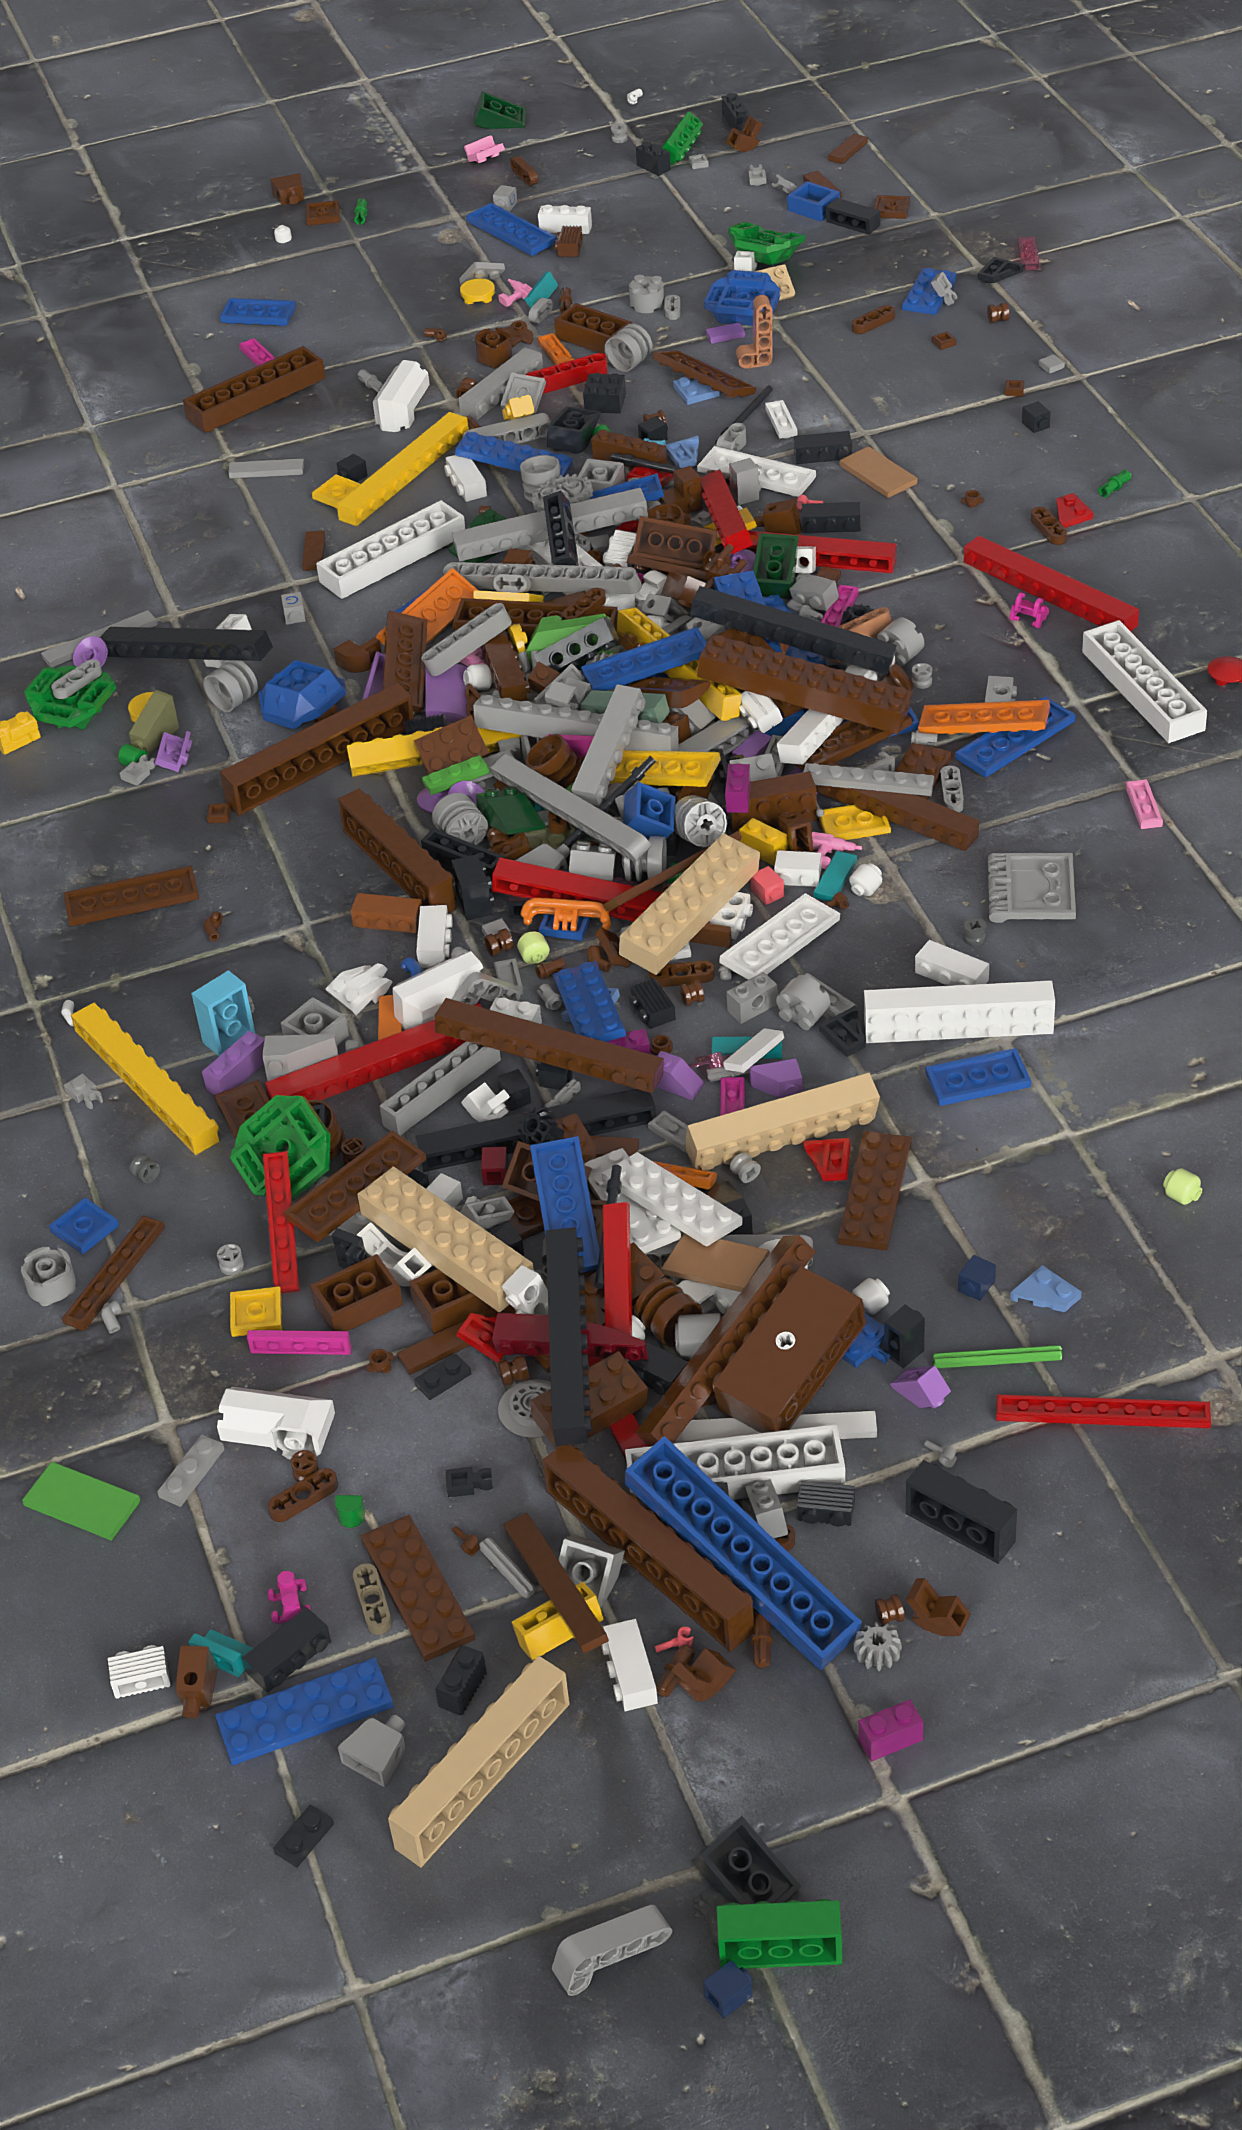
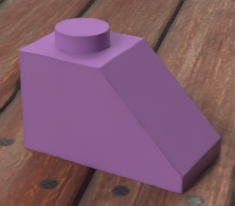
M660 1051L657 1056L664 1058L663 1077L656 1088L693 1100L703 1087V1081L682 1058Z
M796 1058L750 1067L751 1086L779 1099L803 1092L802 1075Z
M935 1365L907 1369L890 1383L894 1390L919 1408H936L944 1403V1397L951 1392Z

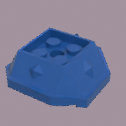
M732 270L726 277L720 278L711 285L704 300V309L709 310L719 323L734 324L740 322L741 325L753 326V301L755 297L759 295L767 296L773 314L781 296V289L771 280L768 273Z
M295 659L281 672L274 673V677L258 691L264 721L287 728L296 729L301 726V723L320 717L346 695L345 680L338 678L327 668Z

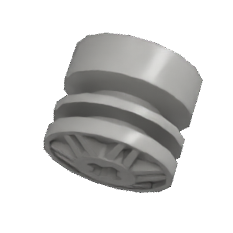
M628 324L608 339L605 344V354L608 361L613 367L622 372L632 370L647 358L653 350L649 334L637 324Z
M539 455L528 458L521 463L520 471L521 478L524 481L525 499L532 502V493L535 492L536 488H540V484L545 485L546 480L552 481V477L559 478L561 471L557 458L549 455Z
M228 660L219 669L207 675L203 681L204 690L210 701L224 712H231L242 704L243 701L257 693L258 683L254 673L243 661Z
M452 793L442 798L433 809L432 822L439 831L475 845L479 844L487 833V820L468 795Z
M696 795L686 796L676 803L674 831L684 840L696 846L707 847L711 846L725 833L727 826L726 815L723 809L716 803Z
M650 836L649 842L651 847L636 862L623 856L622 864L627 882L633 881L634 872H636L637 882H641L644 872H647L648 879L666 870L667 846L665 836Z

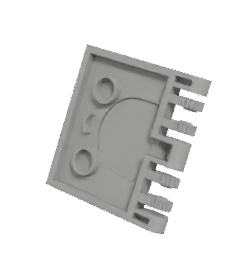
M992 853L988 856V872H990L988 876L989 902H991L989 904L990 921L1003 923L1007 919H1076L1073 853Z

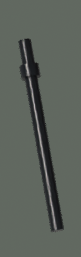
M768 385L732 424L743 423L773 391V388ZM726 427V428L721 432V435H723V433H724L729 427Z
M614 452L611 454V460L623 462L624 465L628 466L637 465L672 474L673 471L681 469L676 466L636 458L635 455L631 454L623 455ZM696 471L700 477L708 475L707 473Z
M649 756L639 767L636 766L630 772L631 775L598 809L606 812L616 802L615 798L623 795L637 781L640 782L656 761ZM577 828L562 844L570 848L585 832Z
M620 1165L612 1166L611 1177L607 1181L606 1192L608 1193L607 1204L617 1203L618 1195L621 1193L622 1182L620 1177L622 1167ZM603 1231L594 1284L597 1289L604 1288Z

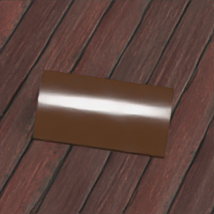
M649 677L630 684L628 687L639 688L642 693L665 694L668 707L685 708L697 701L707 691L711 683L708 680Z

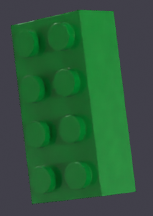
M819 1899L813 1902L789 1900L785 1903L760 1901L755 1904L740 1905L738 1903H727L717 1906L720 1968L731 1960L738 1968L743 1967L744 1969L842 1964V1931L839 1900Z

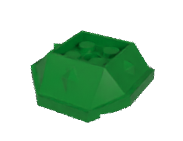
M745 221L729 226L728 234L735 246L736 252H754L755 262L775 265L789 260L799 245L805 242L806 236L794 232L781 233L759 227L758 224Z
M62 666L55 669L53 667H44L24 693L36 721L55 724L58 729L64 726L85 730L93 718L102 711L108 698L116 690L115 682L109 673L102 672L98 678L69 697L57 699L53 695L52 684L77 666Z
M276 1095L240 1126L235 1148L232 1149L230 1159L253 1194L266 1197L263 1154L283 1152L286 1146L289 1145L287 1152L293 1201L329 1171L331 1134L305 1097Z

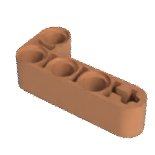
M759 295L753 301V344L741 345L736 349V356L742 368L768 366L772 362V307L769 298L765 295Z
M882 607L839 626V628L877 638V635L892 620L889 609ZM825 657V658H827V659H829V660H831V661H833V662H835V663H844V662L839 661V660H835V659H832V658H829V657Z

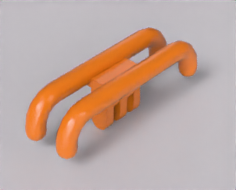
M532 898L526 901L521 909V916L524 917L523 922L525 925H530L536 914L555 915L553 930H558L559 924L562 922L563 931L568 930V923H571V931H576L578 917L599 918L602 922V928L608 931L611 928L609 912H606L603 904L599 902Z

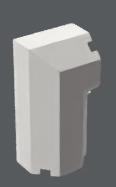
M407 360L400 362L393 369L373 400L375 422L377 425H380L382 431L398 432L400 427L410 428L415 420L414 409L430 385L428 372L425 369L422 370L418 362Z
M471 951L463 952L394 986V1017L401 1023L403 1030L435 1020V1013L445 998L452 999L470 974L480 972L483 969L481 962ZM468 998L463 999L461 1002L466 1003Z
M231 1387L225 1390L221 1400L219 1413L224 1414L223 1420H218L217 1428L220 1440L271 1447L275 1451L278 1447L283 1450L282 1455L287 1459H291L296 1452L301 1450H309L318 1456L321 1454L335 1410L333 1401L328 1399Z

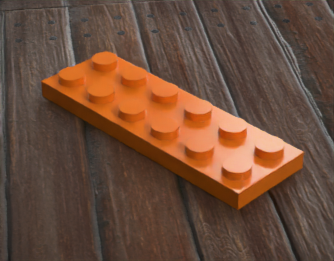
M452 568L401 613L428 620L427 645L453 622L461 598L475 599L473 598L474 591L479 590ZM386 626L376 636L383 645H385Z
M1049 700L924 705L918 730L921 733H947L950 735L956 733L974 734L977 732L996 733L998 731L1017 732L1020 730L1039 731L1046 728L1050 702Z

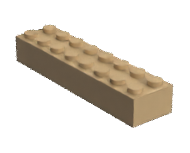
M723 833L620 935L619 955L657 975L758 872L760 852Z
M866 1073L688 1125L685 1149L694 1169L709 1171L717 1165L731 1164L733 1158L743 1152L748 1153L753 1158L768 1150L777 1151L785 1145H797L806 1139L813 1137L821 1138L836 1130L841 1132L853 1125L868 1124L875 1119L880 1096L870 1073Z
M394 1166L357 1194L360 1211L364 1217L412 1250L415 1247L429 1263L499 1313L509 1305L505 1299L507 1295L501 1286L521 1265L534 1271L531 1261Z
M540 1656L524 1667L519 1678L505 1688L503 1695L495 1703L493 1702L487 1707L485 1714L477 1723L475 1722L470 1725L466 1735L449 1748L447 1755L440 1763H436L431 1767L428 1776L411 1789L409 1796L402 1804L392 1809L388 1821L395 1850L419 1867H422L570 1705L565 1672Z

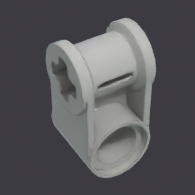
M742 423L730 425L723 435L718 438L716 447L739 452L747 444L745 425Z

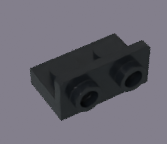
M336 1228L332 1234V1239L339 1266L345 1269L366 1259V1250L362 1237Z

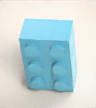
M229 970L191 993L202 1042L218 1056L224 1053L248 1030L255 1033L245 983Z

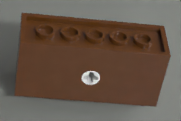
M802 1266L796 1273H792L783 1291L775 1295L769 1310L760 1315L754 1330L746 1334L743 1339V1345L737 1352L731 1354L728 1365L715 1376L713 1389L719 1410L759 1433L790 1430L865 1327L866 1319L862 1298Z

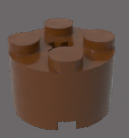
M490 328L476 334L475 344L478 362L490 365L491 368H498L500 364L513 357L510 333L503 328H495L496 331H490Z

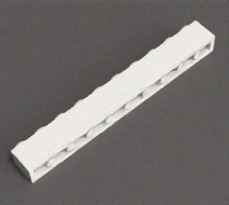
M895 656L893 658L891 666L895 663ZM852 664L845 670L847 673L862 675L875 681H880L885 675ZM809 709L777 743L780 763L804 764L844 719Z

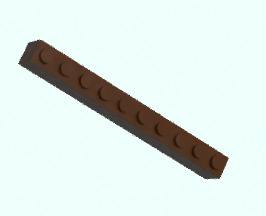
M445 998L435 1013L436 1033L649 1093H654L663 1077L664 1058L449 998Z
M789 1235L781 1238L636 1431V1434L650 1447L654 1446L664 1436L674 1444L714 1390L713 1380L717 1373L722 1372L728 1365L731 1354L737 1352L743 1345L744 1337L757 1326L760 1315L763 1312H767L772 1306L775 1295L778 1292L781 1293L786 1287L789 1276L792 1273H796L801 1266L805 1267L816 1253L800 1235Z

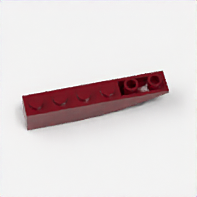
M497 1313L492 1337L496 1353L504 1355L527 1354L529 1356L550 1355L549 1315ZM587 1322V1329L583 1330V1334H587L588 1349L584 1350V1354H588V1357L605 1359L619 1351L628 1360H648L649 1355L645 1341L606 1326Z

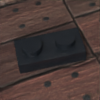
M455 1353L414 1378L415 1386L429 1400H432L470 1376L471 1368Z
M309 1805L273 1847L274 1853L298 1868L334 1825L333 1818L314 1806Z

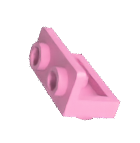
M491 135L464 146L469 162L477 161V163L486 161L488 156L491 158L500 155V151L505 150L503 143L495 144Z

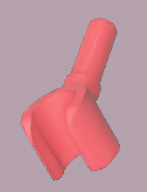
M800 495L797 499V508L802 510V504L823 503V501L808 500L805 495Z
M689 1627L680 1628L676 1638L654 1646L656 1653L671 1647H680L681 1645L691 1647L694 1637L687 1638L690 1635L691 1629Z

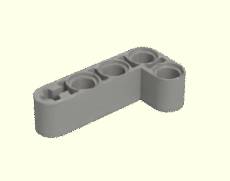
M655 1905L645 1906L567 1937L557 1949L552 1971L569 1996L577 1995L588 1987L594 1971L659 1946L671 1936L672 1928Z

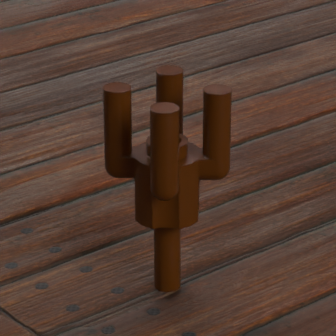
M728 544L720 554H715L705 565L706 588L712 589L714 587V577L740 573L747 565L744 559H741L733 569L725 563V559L734 549L731 544Z

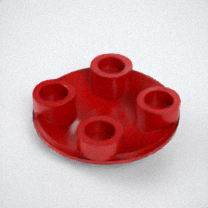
M1223 656L1212 660L1208 664V673L1215 679L1217 685L1224 686L1228 683L1242 682V659Z

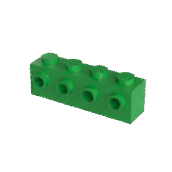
M689 111L662 145L663 149L670 152V164L672 166L676 161L680 162L684 158L691 145L702 132L700 128L703 123Z

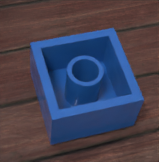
M637 782L625 794L623 823L642 834L647 840H649L650 836H665L667 838L674 832L675 796Z

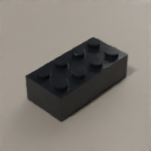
M923 1460L906 1480V1515L997 1564L1000 1563L1016 1542L1017 1509L1009 1502L999 1500L990 1495L986 1490L979 1489L967 1483L963 1478L954 1476L943 1470L939 1465L931 1464L926 1460Z

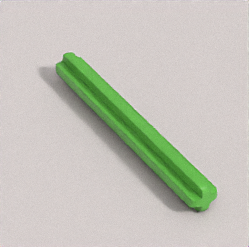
M1060 1345L935 1353L933 1354V1365L936 1368L1059 1361L1062 1359V1348Z

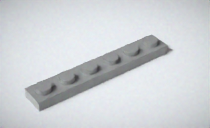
M808 763L805 764L804 772H811L815 785L931 796L934 785L933 775Z

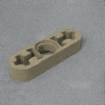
M361 1564L354 1569L353 1579L365 1622L370 1633L382 1635L387 1633L392 1626L390 1612L377 1569L371 1564ZM364 1575L369 1577L370 1585L365 1586L364 1578L362 1577ZM369 1595L380 1597L375 1603L365 1602L366 1597ZM379 1612L380 1619L382 1620V1622L378 1624L375 1621L374 1613Z

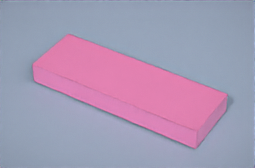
M1147 779L1126 782L1125 788L1140 828L1162 827L1163 820Z

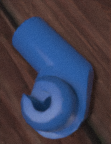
M407 957L401 962V968H405V972H411L410 977L423 972V968L414 958Z

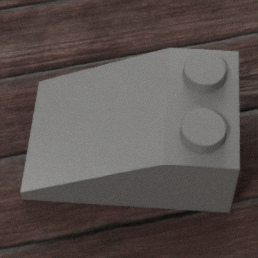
M335 1034L265 1036L262 1056L267 1080L270 1081L339 1054Z

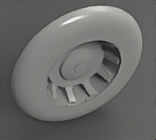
M539 1379L523 1381L512 1386L504 1393L498 1405V1415L506 1429L522 1437L535 1438L545 1436L531 1417V1399L551 1389L550 1381Z

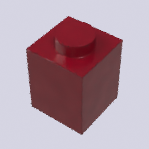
M482 1148L481 1173L483 1185H502L508 1171L507 1148Z

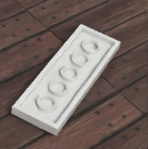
M716 446L697 465L698 472L707 473V471H717L720 469L724 476L730 477V463L751 458L760 468L758 481L761 488L797 497L802 495L816 478V470Z
M805 893L720 955L719 963L748 980L762 972L768 974L840 920V913Z
M623 1148L584 1163V1165L592 1167L587 1184L598 1200L607 1201L608 1197L606 1192L607 1183L602 1181V1173L629 1157ZM620 1193L618 1195L617 1203L628 1202L630 1204V1244L634 1242L644 1253H647L681 1239V1232L678 1228L624 1194Z
M638 1152L616 1164L622 1167L620 1177L622 1194L706 1247L742 1225V1217ZM612 1167L602 1173L603 1182L607 1183L610 1179Z

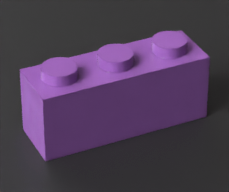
M248 1030L202 1071L206 1091L216 1095L238 1087L264 1065L262 1055L265 1039Z

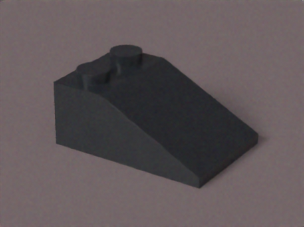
M566 406L547 426V447L553 448L556 451L567 450L574 454L582 453L590 442L601 411Z
M729 1181L714 1184L710 1189H698L742 1217V1225L727 1235H753L752 1214L744 1198Z
M743 1816L733 1821L691 1860L708 1882L731 1903H738L740 1905L755 1904L760 1901L784 1903L801 1887Z

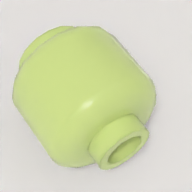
M536 931L523 934L517 944L519 953L527 964L544 961L550 952L544 936Z
M1183 1168L1170 1171L1164 1180L1163 1187L1165 1188L1166 1195L1183 1205L1190 1203L1192 1200L1197 1201L1202 1194L1200 1178Z

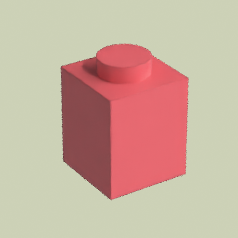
M769 866L759 870L750 879L751 892L765 905L784 897V880Z

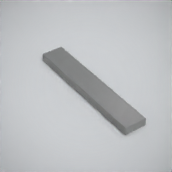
M147 610L44 651L41 655L49 667H55L72 660L77 645L87 637L97 636L100 638L109 627L152 628L158 625L157 620Z

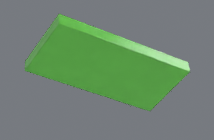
M54 1462L49 1464L22 1500L24 1506L111 1541L141 1501L139 1495Z

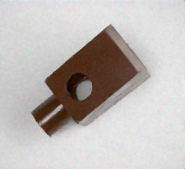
M301 173L270 179L272 194L282 205L297 204L299 201L304 200Z
M796 499L769 503L766 505L762 515L754 517L756 527H765L766 532L800 535L802 532Z
M798 811L779 816V831L787 834L788 851L814 852L811 822Z
M208 1646L180 1647L176 1693L183 1705L182 1715L187 1718H198L200 1707L211 1706L218 1667Z

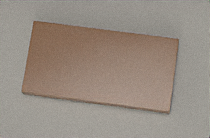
M869 446L840 460L842 468L887 498L917 484V477Z
M684 1233L661 1269L665 1275L742 1292L769 1256L770 1251L722 1239L706 1247Z

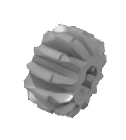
M876 1621L874 1627L871 1628L865 1624L863 1631H857L854 1652L857 1654L859 1663L865 1662L867 1670L872 1666H876L877 1670L880 1671L883 1665L890 1669L892 1662H898L902 1642L898 1639L897 1630H890L888 1623L883 1627H879Z

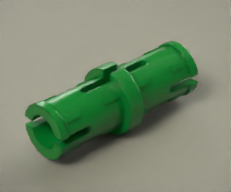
M358 199L357 206L354 209V221L358 225L359 221H361L362 225L367 215V201L362 199L361 202V199Z
M1123 469L1116 476L1110 477L1107 483L1098 488L1100 496L1106 498L1115 490L1121 489L1124 483L1131 480V473Z

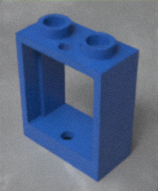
M807 181L787 195L788 211L821 222L826 218V206L836 198H840V192Z

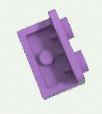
M186 731L184 739L164 732L155 764L179 772L181 765H186L189 756L185 752H189L192 740H189L191 732Z

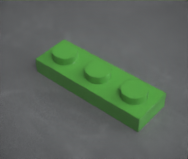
M478 755L422 777V780L432 796L450 789L457 782L470 781L489 774V767L482 757Z

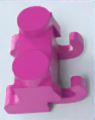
M1020 592L1015 600V604L1011 607L1009 620L1019 621L1020 617L1016 615L1020 612L1035 617L1036 621L1032 622V626L1039 629L1049 614V608L1046 605H1040L1044 601L1041 598H1038L1035 603L1022 600L1025 597V593Z
M283 1571L277 1576V1588L280 1589V1593L274 1594L273 1589H269L267 1592L270 1601L282 1600V1616H278L277 1611H273L271 1614L272 1621L277 1624L288 1622L302 1611L297 1590L306 1591L305 1579H296L294 1573L290 1571ZM305 1605V1606L303 1607V1608H306V1607H307V1608H309V1609L311 1610L310 1605Z

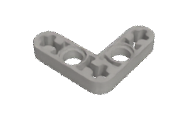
M475 972L465 979L452 999L461 1002L463 999L468 998L466 1003L475 1005L480 998L494 1002L496 997L519 1001L521 994L515 985ZM497 986L495 991L488 993L492 987Z

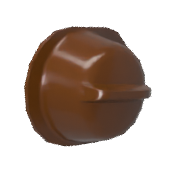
M892 665L888 674L881 679L886 684L904 687L907 690L913 691L910 678L898 665Z

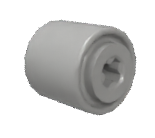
M720 1313L679 1315L678 1323L675 1324L676 1351L681 1359L690 1361L721 1320Z

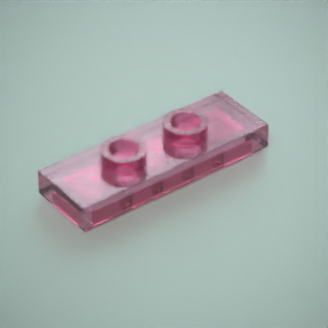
M1018 237L1021 264H1024V270L1039 269L1040 263L1036 237Z

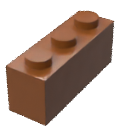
M358 893L351 908L353 927L417 933L422 900Z

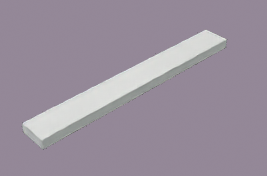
M875 1411L802 1414L790 1430L837 1424L840 1439L876 1438ZM735 1418L691 1420L674 1444L760 1433Z

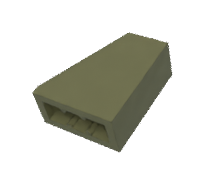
M159 690L153 692L129 732L131 745L145 750L150 755L160 746L164 732L172 735L179 729L172 695Z

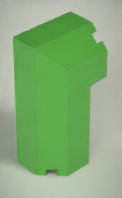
M606 614L562 620L557 615L541 618L538 626L534 629L526 650L530 664L532 665L531 651L540 652L600 618L606 617ZM594 635L592 637V644L596 645L598 643V636ZM577 644L574 648V652L576 655H578L581 651V647L579 644ZM603 649L597 652V654L605 652L610 655L611 653L613 654V649L609 651H604ZM561 653L557 656V660L563 659Z

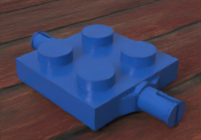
M866 1313L865 1327L842 1357L843 1360L855 1368L872 1356L883 1364L886 1361L888 1362L890 1354L880 1349L881 1344L884 1342V1326Z

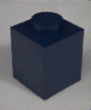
M973 1255L958 1274V1291L968 1297L981 1301L995 1282L996 1264Z
M731 1960L703 1981L704 1997L724 2019L752 1997V1978L743 1967L738 1968Z

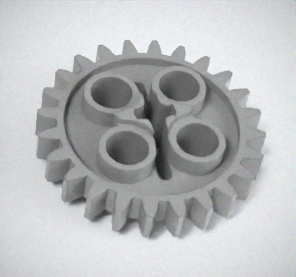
M567 474L565 477L560 475L557 479L552 477V481L546 480L545 485L540 484V488H536L535 492L532 493L533 497L531 499L534 509L540 512L545 510L543 496L561 490L570 501V504L590 500L594 491L591 481L587 477L583 478V475L577 477L576 474L569 476Z

